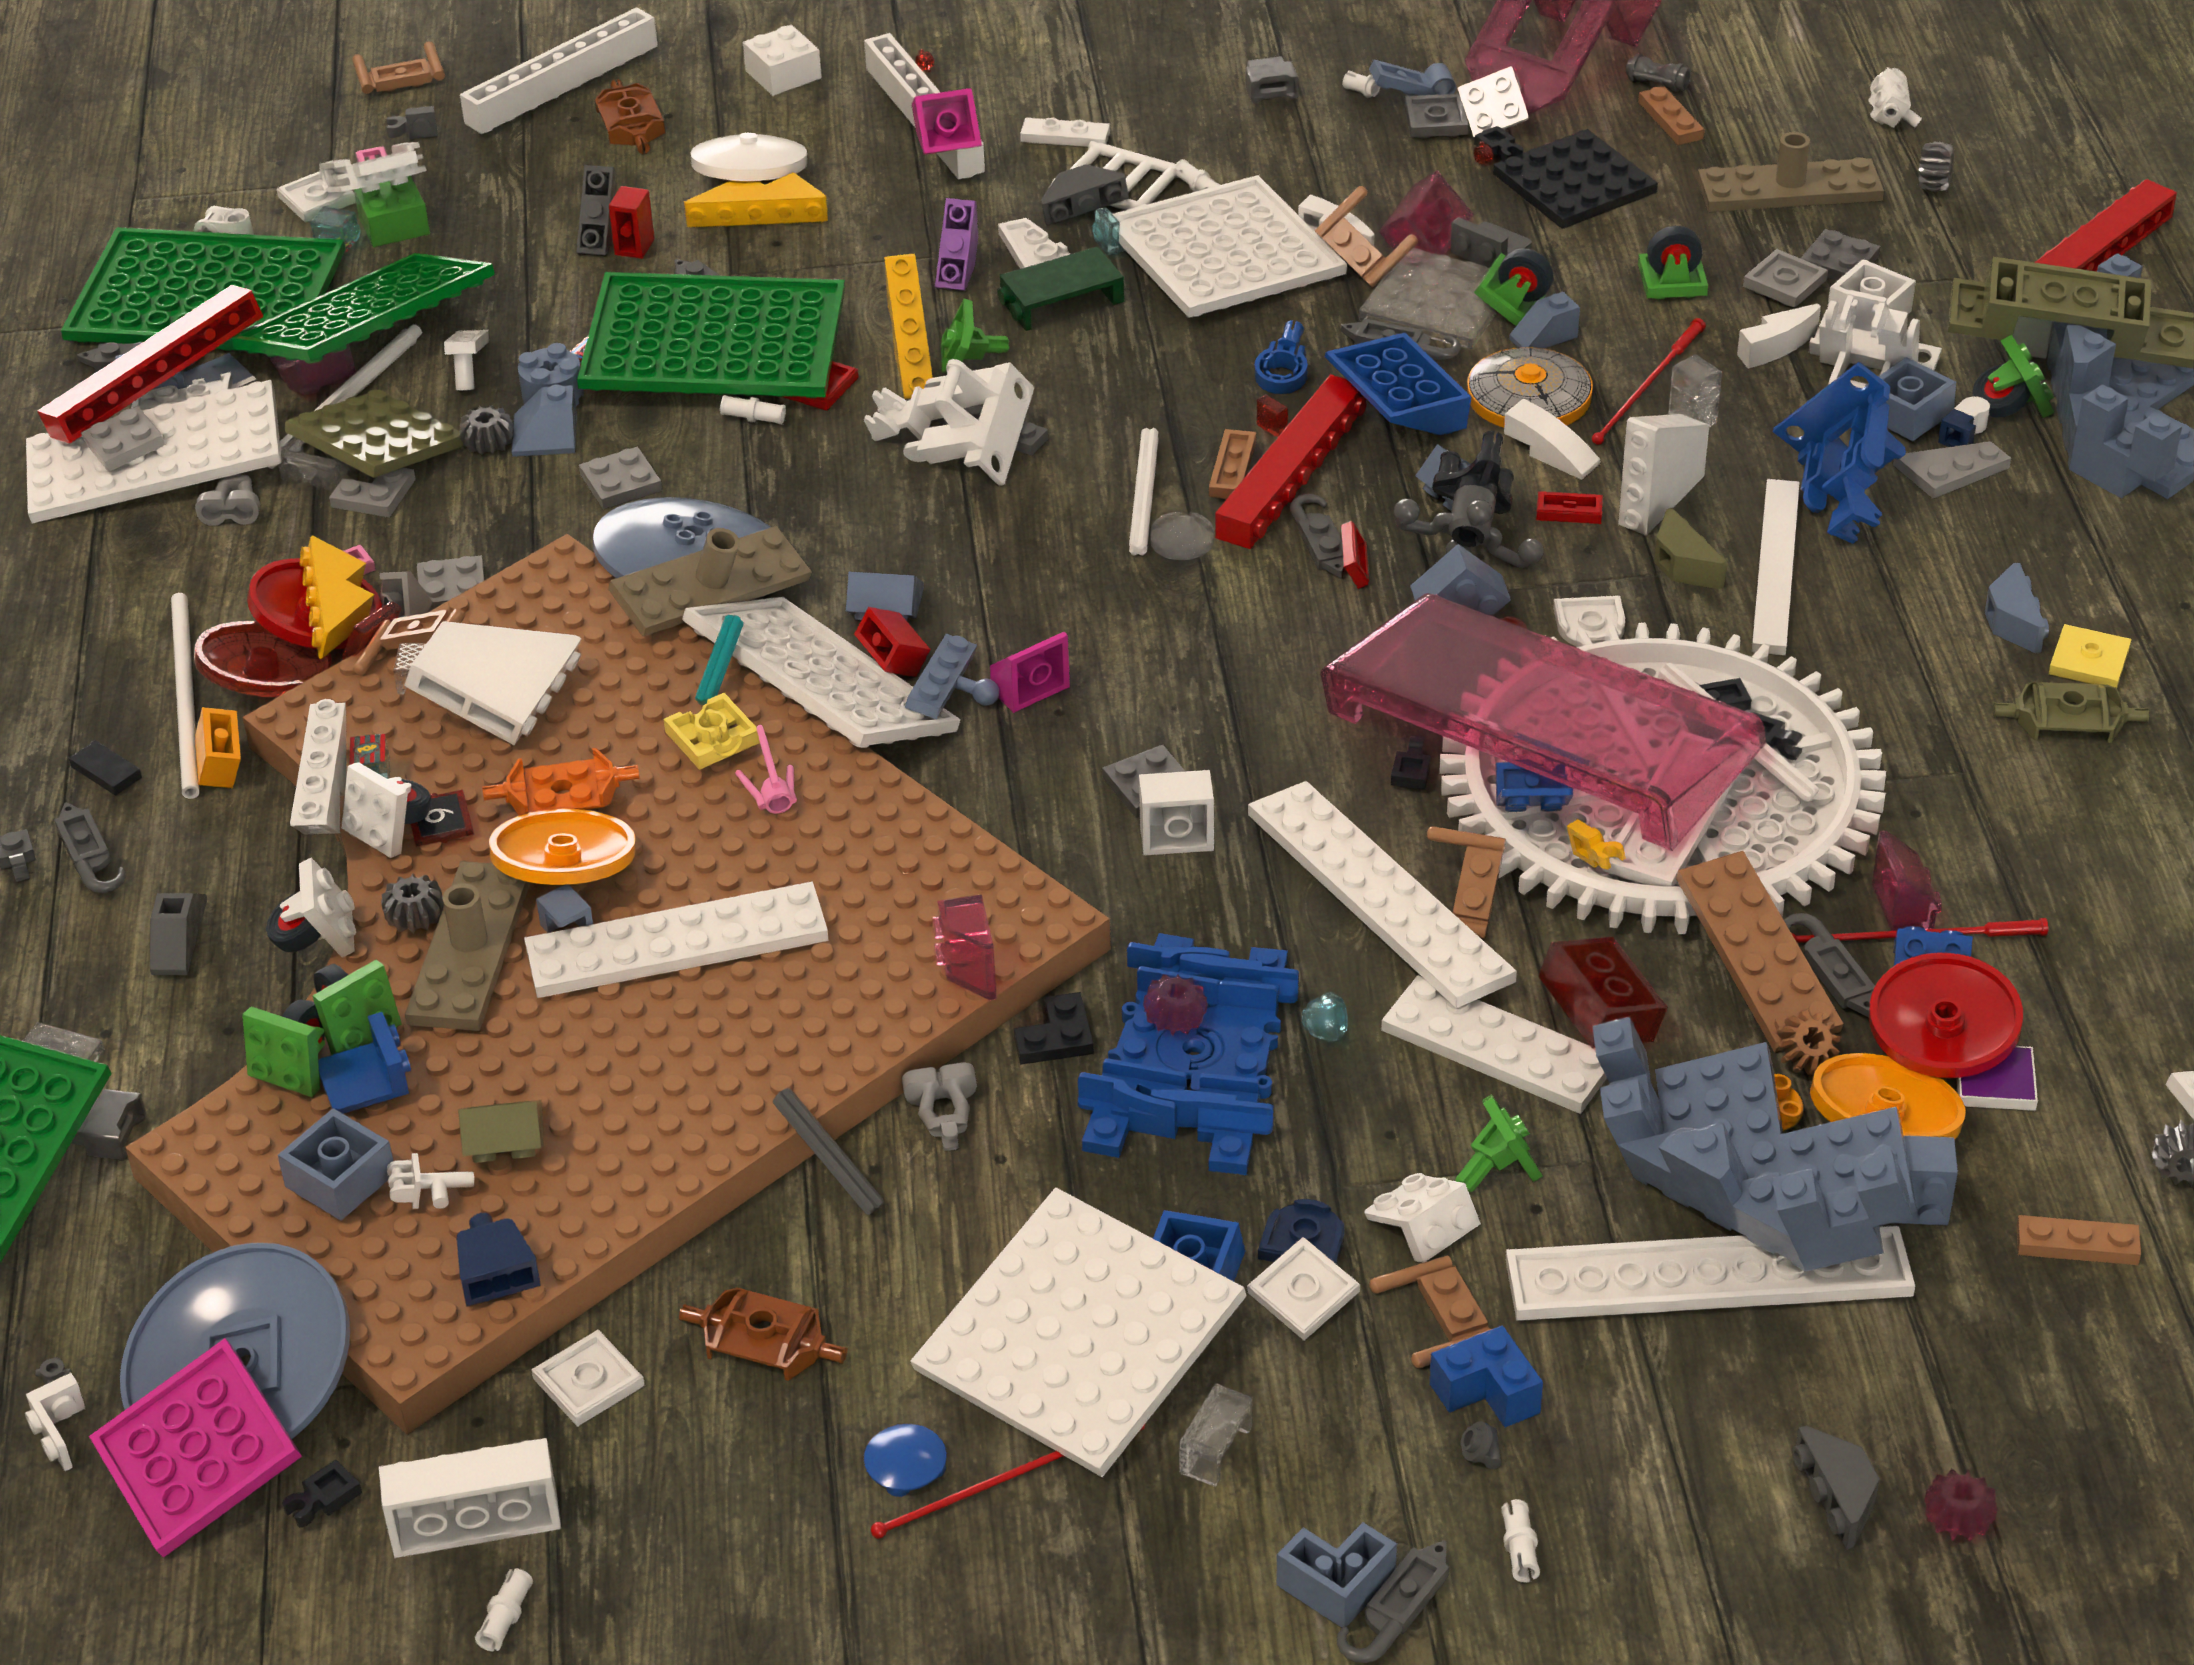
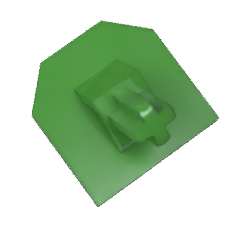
M963 299L949 329L947 328L943 333L941 340L942 373H948L946 365L951 359L963 361V359L982 360L985 353H1006L1009 350V339L1006 336H986L980 328L974 327L973 303L970 300Z
M1492 1094L1484 1098L1482 1103L1492 1119L1470 1145L1475 1154L1456 1177L1455 1181L1465 1183L1468 1192H1472L1492 1167L1501 1170L1516 1160L1520 1162L1533 1182L1543 1177L1528 1152L1530 1147L1524 1137L1530 1133L1519 1115L1517 1114L1511 1118L1504 1107L1501 1109Z

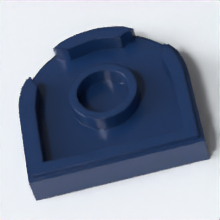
M1311 1199L1295 1200L1294 1204L1280 1210L1279 1208L1275 1209L1270 1214L1259 1245L1258 1259L1275 1262L1304 1237L1337 1265L1344 1243V1223L1331 1211V1207L1323 1202Z

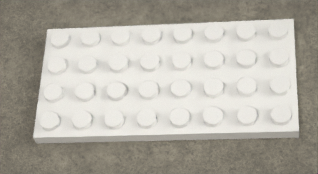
M272 381L253 382L247 386L223 389L217 393L201 397L194 396L184 401L161 404L155 408L142 410L162 434L166 445L110 472L105 469L90 450L82 436L70 444L50 438L48 433H40L26 438L28 515L31 523L281 464L275 389Z
M784 597L685 608L682 620L694 628L695 633L707 637L714 643L725 616L728 614L739 616L744 625L732 655L737 659V662L742 666L752 669L759 674L761 680L773 684L781 690L785 697L794 699L804 706L806 712L818 716L826 722L827 727L839 731L849 739L851 744L857 747L866 748L874 744H891L899 740H916L919 737L941 736L944 733L957 732L960 719L945 708H943L937 719L906 709L907 697L913 686L894 673L885 672L874 659Z

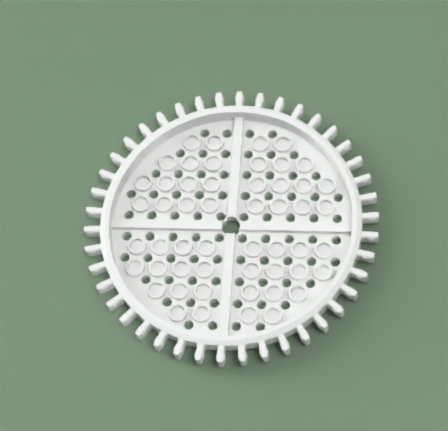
M1639 623L1636 636L1632 639H1620L1615 625H1607L1605 641L1592 643L1584 629L1577 630L1576 648L1568 650L1555 637L1548 638L1547 654L1549 657L1541 659L1531 649L1526 647L1522 649L1521 665L1525 668L1522 671L1505 660L1500 661L1498 664V679L1503 681L1504 684L1502 685L1482 675L1478 679V694L1488 700L1465 692L1462 696V712L1469 715L1452 712L1450 715V732L1454 733L1444 732L1442 752L1451 754H1440L1439 774H1453L1441 777L1442 796L1462 795L1448 798V817L1473 814V816L1459 819L1458 831L1476 834L1484 833L1488 836L1506 838L1499 878L1516 868L1524 871L1519 877V892L1525 895L1541 882L1549 886L1546 907L1553 909L1565 895L1578 899L1577 919L1585 920L1591 912L1593 905H1598L1609 909V925L1612 928L1619 926L1623 919V912L1642 914L1641 923L1645 933L1652 932L1656 923V916H1675L1674 924L1678 934H1686L1689 917L1697 915L1678 881L1675 886L1645 885L1604 872L1600 866L1594 868L1573 854L1567 830L1568 824L1579 819L1588 826L1598 829L1604 838V842L1616 841L1652 781L1650 777L1656 774L1680 732L1691 734L1674 702V689L1659 677V672L1666 663H1673L1698 685L1741 678L1752 702L1751 710L1732 713L1744 724L1752 713L1755 712L1785 722V730H1794L1803 735L1801 741L1795 746L1802 748V753L1796 760L1782 757L1818 787L1819 791L1811 801L1805 802L1747 752L1743 768L1685 867L1744 851L1781 916H1783L1785 900L1780 895L1787 892L1804 907L1810 904L1812 888L1805 883L1807 880L1810 879L1828 892L1834 889L1836 873L1826 867L1827 864L1849 875L1853 872L1855 855L1842 848L1862 855L1867 854L1870 835L1859 831L1877 835L1880 815L1871 812L1883 813L1886 793L1875 791H1884L1886 771L1873 770L1880 769L1881 749L1859 750L1871 748L1872 728L1847 731L1848 729L1858 727L1859 709L1855 707L1834 713L1833 710L1841 707L1842 691L1837 688L1818 696L1815 692L1819 691L1821 674L1816 671L1800 681L1793 678L1797 659L1792 656L1776 668L1767 664L1769 646L1763 644L1752 657L1739 652L1740 636L1735 634L1729 639L1726 647L1722 648L1710 645L1709 628H1702L1697 636V642L1680 640L1678 624H1670L1665 639L1649 638V630L1646 623ZM1730 737L1714 740V742L1745 751ZM1773 747V749H1774L1777 753H1779V754L1781 755V753L1779 752V750H1778L1777 748ZM1567 761L1568 788H1573V797L1568 805L1562 806L1561 811L1546 812L1541 811V806H1526L1527 810L1523 812H1506L1505 806H1496V762Z

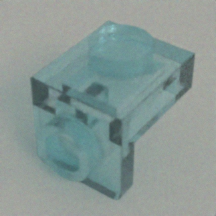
M1106 207L1095 210V222L1092 225L1094 241L1107 255L1126 251L1119 244L1120 222Z

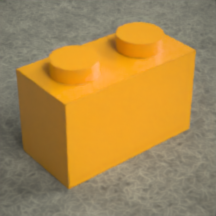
M202 707L195 734L198 785L233 788L241 760L237 711Z

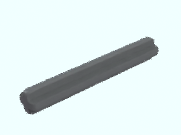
M790 1088L779 1092L773 1099V1104L867 1215L878 1210L884 1202L883 1198Z

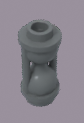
M1639 53L1630 58L1626 65V74L1629 75L1630 81L1646 82L1652 80L1661 82L1663 86L1676 92L1686 90L1691 79V69L1686 67L1685 64L1668 63L1663 65L1654 63L1650 58Z

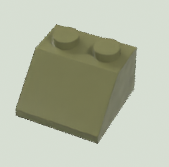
M542 1100L458 1109L462 1155H472L473 1163L496 1160V1153L511 1151L512 1159L535 1156V1149L544 1147Z

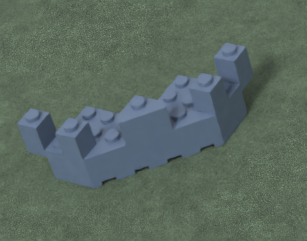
M2117 253L2098 265L2097 272L2141 278L2143 266ZM2054 321L2047 365L2052 375L2051 385L2053 394L2057 399L2056 408L2059 423H2062L2064 447L2069 456V470L2121 499L2140 485L2169 499L2193 482L2194 429L2171 418L2158 409L2194 385V369L2114 357L2116 344L2107 339V329Z
M1627 1017L1593 1026L1596 1057L1610 1084L1600 1087L1604 1120L1635 1180L1660 1189L1670 1199L1687 1208L1691 1206L1704 1213L1707 1219L1730 1231L1732 1229L1747 1236L1750 1242L1772 1254L1778 1253L1791 1260L1794 1266L1804 1271L1883 1254L1884 1250L1879 1226L1913 1218L1912 1213L1918 1211L1901 1118L1897 1107L1783 1134L1771 1053L1767 1042L1655 1069L1658 1098L1650 1081L1647 1052L1631 1018Z

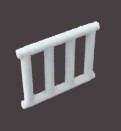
M1094 141L1089 143L1088 151L1070 168L1073 169L1085 164L1091 165L1099 155L1112 158L1104 169L1117 171L1125 162L1138 165L1126 178L1128 193L1150 169L1163 172L1138 201L1126 199L1110 205L1124 210L1151 204L1176 177L1173 173L1174 168L1181 172L1183 171L1174 163Z

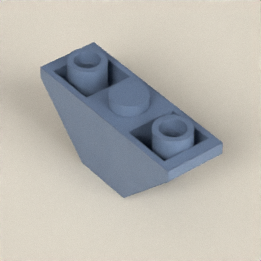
M2013 563L1989 586L1985 615L1994 635L2031 652L2040 653L2043 640L2049 634L2048 621L2041 616L2039 599L2034 597L2031 591L2030 577L2025 576L2020 563Z

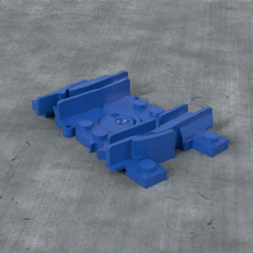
M1162 933L1158 934L1154 946L1134 942L1129 943L1127 947V967L1138 969L1136 1003L1127 1002L1122 1006V1021L1125 1023L1117 1047L1109 1050L1108 1058L1104 1059L1102 1075L1081 1072L1078 1077V1107L1093 1111L1082 1139V1151L1119 1158L1129 1131L1175 1139L1179 1127H1198V1141L1212 1143L1209 1156V1171L1247 1175L1253 1145V1134L1268 1135L1273 1131L1274 1106L1272 1104L1260 1103V1099H1266L1272 1094V1080L1266 1076L1270 1051L1278 1047V1035L1268 1033L1281 1032V1020L1277 1017L1279 1002L1295 1003L1299 995V971L1286 968L1288 951L1251 947L1249 960L1229 958V951L1194 947V939ZM1191 1052H1197V1053H1199V1054H1197V1055H1190L1189 1053H1191ZM1187 1079H1191V1090H1187Z

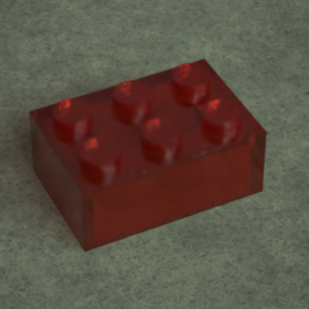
M1614 937L1551 942L1538 977L1591 1048H1595L1593 1026L1627 1017L1631 1018L1642 1043L1654 1042L1668 1007Z

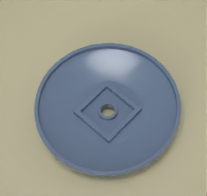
M678 497L651 498L624 504L604 515L594 529L593 550L597 560L604 569L615 578H619L703 550L707 534L712 529L725 528L731 530L740 538L771 527L746 512L711 501Z
M247 1243L235 1245L213 1252L191 1263L165 1283L153 1296L138 1317L124 1349L120 1372V1392L123 1407L125 1410L226 1338L240 1359L244 1355H251L250 1361L245 1367L288 1435L293 1439L308 1426L327 1403L337 1386L347 1360L350 1343V1320L347 1305L340 1288L325 1268L312 1257L294 1248L279 1244Z

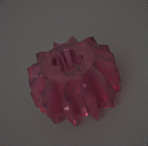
M1178 973L1174 978L1163 974L1159 981L1152 980L1151 985L1148 987L1147 995L1144 997L1143 1006L1147 1022L1156 1023L1158 1031L1163 1029L1170 1030L1173 1036L1178 1030L1188 1035L1192 1028H1199L1206 1013L1208 1003L1206 1002L1207 997L1204 996L1203 986L1194 985L1193 977L1186 980L1181 979Z
M1952 1468L1947 1473V1477L1937 1474L1932 1485L1926 1490L1924 1499L1927 1521L1935 1522L1936 1533L1950 1532L1952 1541L1958 1535H1963L1969 1541L1972 1540L1975 1533L1985 1536L1990 1524L1996 1519L1998 1510L1996 1507L1995 1489L1987 1487L1985 1477L1972 1478L1970 1469L1964 1475H1959Z

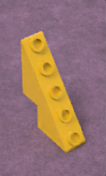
M794 172L766 185L760 181L731 180L684 201L687 227L825 222L828 220L826 195Z
M915 254L884 257L887 301L893 329L894 353L904 399L912 397L915 387L920 386L924 389L927 380L933 378Z
M312 535L308 547L302 546L300 566H305L303 586H308L306 606L311 607L309 626L314 627L312 646L317 647L318 656L320 659H323L368 621L374 594L361 588L366 566L365 562Z

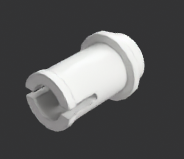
M1348 71V74L1344 75L1343 87L1345 89L1363 93V96L1367 98L1374 97L1379 93L1380 87L1375 83L1372 75L1367 77L1353 71Z

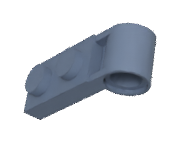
M1375 59L1369 68L1375 83L1379 87L1401 90L1409 96L1454 94L1456 91V83L1448 67L1443 63L1432 64L1426 69L1425 73Z

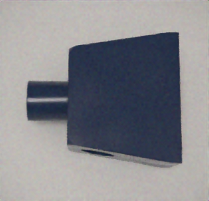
M478 1213L469 1220L470 1229L460 1231L456 1235L459 1272L466 1307L541 1286L535 1255L512 1219L506 1218L493 1222L490 1214Z

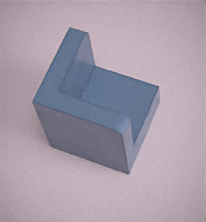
M563 885L536 899L540 925L547 933L572 922H575L579 927L593 924L591 907L570 885Z

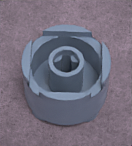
M553 343L548 348L521 354L519 356L518 374L523 403L525 404L541 387L573 385L577 406L579 404L578 399L584 396V389H578L577 377L580 361L576 354L566 350V346L561 343Z

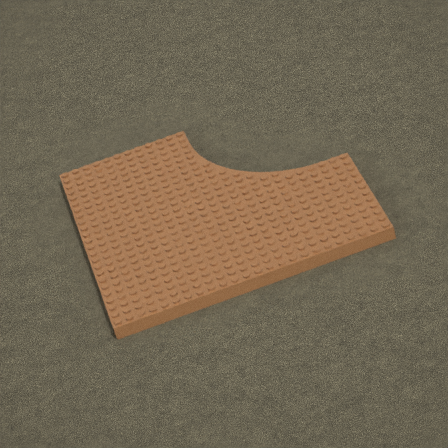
M568 534L427 612L448 610L451 613L453 609L459 608L465 613V618L461 622L465 624L569 634L582 638L577 649L581 657L572 672L569 670L565 671L564 674L567 677L558 693L554 691L550 693L552 699L543 715L537 712L534 716L537 718V721L528 737L522 734L515 746L405 687L404 684L411 666H405L408 669H396L400 667L396 664L401 662L398 658L403 657L399 653L404 651L400 650V648L386 650L384 646L364 675L356 674L353 668L365 648L243 717L249 748L296 786L310 704H316L323 699H331L335 703H346V778L350 759V737H355V752L361 755L354 753V764L360 763L359 756L363 757L366 755L362 765L386 779L400 777L401 779L421 784L429 791L431 799L457 794L465 828L421 837L418 822L404 824L401 854L392 858L341 828L345 796H340V833H335V836L344 851L347 862V892L352 897L355 905L354 910H352L353 923L356 928V935H354L355 952L342 958L334 950L326 966L336 964L349 975L374 960H378L384 965L402 1025L396 1028L401 1046L397 1047L398 1051L405 1049L411 1071L405 1073L409 1094L344 1113V1115L388 1140L393 1161L411 1160L412 1153H418L420 1173L474 1172V1187L447 1188L449 1204L442 1209L433 1206L431 1189H421L419 1209H413L412 1202L397 1203L391 1200V1188L387 1181L340 1221L285 1187L277 1156L332 1110L321 1079L320 1090L313 1097L248 1076L247 1065L204 1098L125 1147L134 1179L212 1252L247 1243H273L299 1250L312 1257L325 1268L340 1288L349 1313L350 1343L342 1374L407 1435L814 1155L813 1150L773 1104V1099L779 1092L790 1088L833 1140H836L904 1093L902 1076L906 1072L934 1067L936 1070L1111 950L1110 918L869 747L861 748L851 744L846 736L839 731L827 727L825 721L816 715L806 712L804 706L794 699L785 697L780 689L771 683L761 680L759 674L749 667L740 665L733 656L731 657L718 695L725 693L756 727L758 725L763 726L778 777L786 781L787 766L792 765L794 767V792L797 801L793 803L790 809L780 814L770 813L766 808L760 810L754 797L736 776L735 772L741 770L761 793L763 782L769 778V773L760 743L699 770L665 732L664 718L678 712L685 714L691 711L693 714H697L702 710V706L695 700V696L715 643L707 637L695 633L694 628L687 623H682L643 637L608 590L610 580L616 578L604 569L594 552ZM411 650V651H408V652H410V653H415V652H417V651ZM405 652L402 653V655L406 656L409 655V653ZM410 655V656H407V657H408V658H414L415 656ZM404 657V658H401L400 660L405 661V660H408V659ZM412 660L406 661L409 664L413 663ZM403 662V663H400L399 665L404 666V665H407V664ZM737 724L732 725V726H730L729 729H731V728H733V727H736V726H738V725H737ZM381 734H385V761L380 762V749L376 751L379 745L367 743L370 742V735H375V742L380 744ZM360 736H365V744L360 745ZM371 745H377L376 748H373L372 750L370 749L369 751L362 750L360 753L357 750L358 748H363L364 746L371 747ZM592 748H597L612 762L613 767L619 768L638 764L640 780L619 782V787L615 789L611 804L602 808L588 809L589 811L607 814L623 821L635 834V857L626 868L600 880L570 884L577 894L591 907L593 924L813 882L828 930L829 941L537 998L524 938L547 933L540 925L536 899L563 885L530 883L480 1031L407 1025L405 1013L438 923H430L428 930L423 928L416 929L413 934L410 929L398 932L395 926L388 925L382 910L381 900L382 894L386 891V885L397 883L398 876L406 879L412 873L416 878L428 875L431 881L438 882L443 896L445 891L452 886L460 861L492 863L489 846L491 834L501 824L519 815L510 803H506L505 798L484 801L482 786L506 782V777L518 758H522L523 768H531L540 765L594 759ZM376 751L375 762L370 763V754L368 753ZM561 790V791H558V792H556V793H557V794H564V793H567V792H569V791H568V790ZM572 922L564 927H559L551 932L576 928L579 926L575 922ZM315 988L306 1000L314 1002L312 995L317 993ZM326 1037L324 1040L325 1045L318 1053V1060L331 1055ZM542 1100L544 1147L535 1149V1156L512 1159L511 1151L496 1153V1160L473 1163L472 1155H462L458 1109ZM478 1213L490 1214L493 1222L506 1218L512 1219L535 1255L541 1286L466 1307L459 1272L456 1235L460 1231L470 1229L469 1220Z

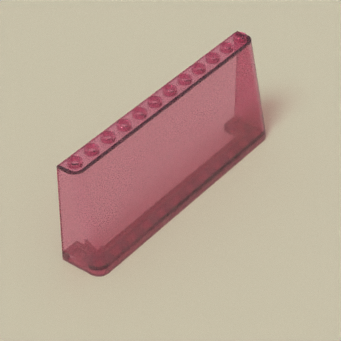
M1430 593L1423 594L1329 662L1320 672L1327 708L1330 714L1356 724L1364 716L1362 704L1638 813L1642 839L1671 851L1676 848L1766 744L1763 723L1754 713L1743 711L1722 701L1711 699L1695 691L1687 690L1663 679L1655 678L1636 669L1612 662L1607 658L1596 656L1577 647H1572L1548 636L1540 635L1521 626L1508 623L1492 615L1484 614L1465 605H1460Z

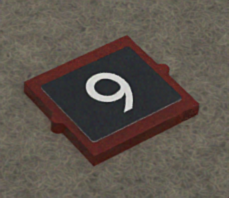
M463 790L439 795L436 793L431 794V805L427 817L420 822L410 824L416 847L437 842L447 843L451 839L474 835Z

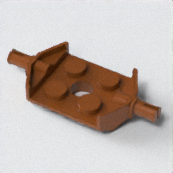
M617 79V84L613 80L610 84L612 89L602 90L595 99L596 112L600 113L608 131L609 143L636 145L639 153L644 154V149L646 154L650 150L648 142L665 134L664 120L649 88L639 83L623 86L621 80Z
M741 1288L725 1290L712 1305H707L705 1310L684 1304L680 1310V1321L701 1325V1328H704L707 1359L710 1360L713 1357L712 1351H718L784 1369V1378L789 1381L814 1364L817 1359L823 1358L843 1364L847 1357V1347L826 1343L825 1336L821 1335L819 1311L809 1306ZM761 1321L772 1323L770 1326L762 1329L753 1327V1325Z

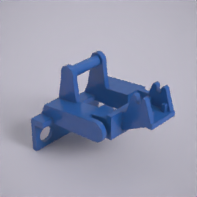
M1857 362L1773 429V433L1799 452L1797 461L1802 465L1805 464L1801 490L1804 492L1803 500L1807 508L1812 512L1818 513L1826 507L1827 495L1833 496L1839 501V505L1832 513L1827 533L1852 544L1858 540L1856 535L1860 532V529L1852 520L1876 527L1880 524L1878 519L1882 516L1881 511L1864 493L1865 489L1877 481L1878 476L1875 475L1876 472L1892 460H1898L1906 454L1903 444L1887 430L1889 405L1886 401L1889 400L1891 386L1860 362ZM1854 376H1862L1867 379L1869 385L1864 388H1858L1851 383L1850 379ZM1790 426H1798L1802 428L1805 434L1801 437H1793L1787 433L1786 429ZM1852 428L1848 447L1839 436Z

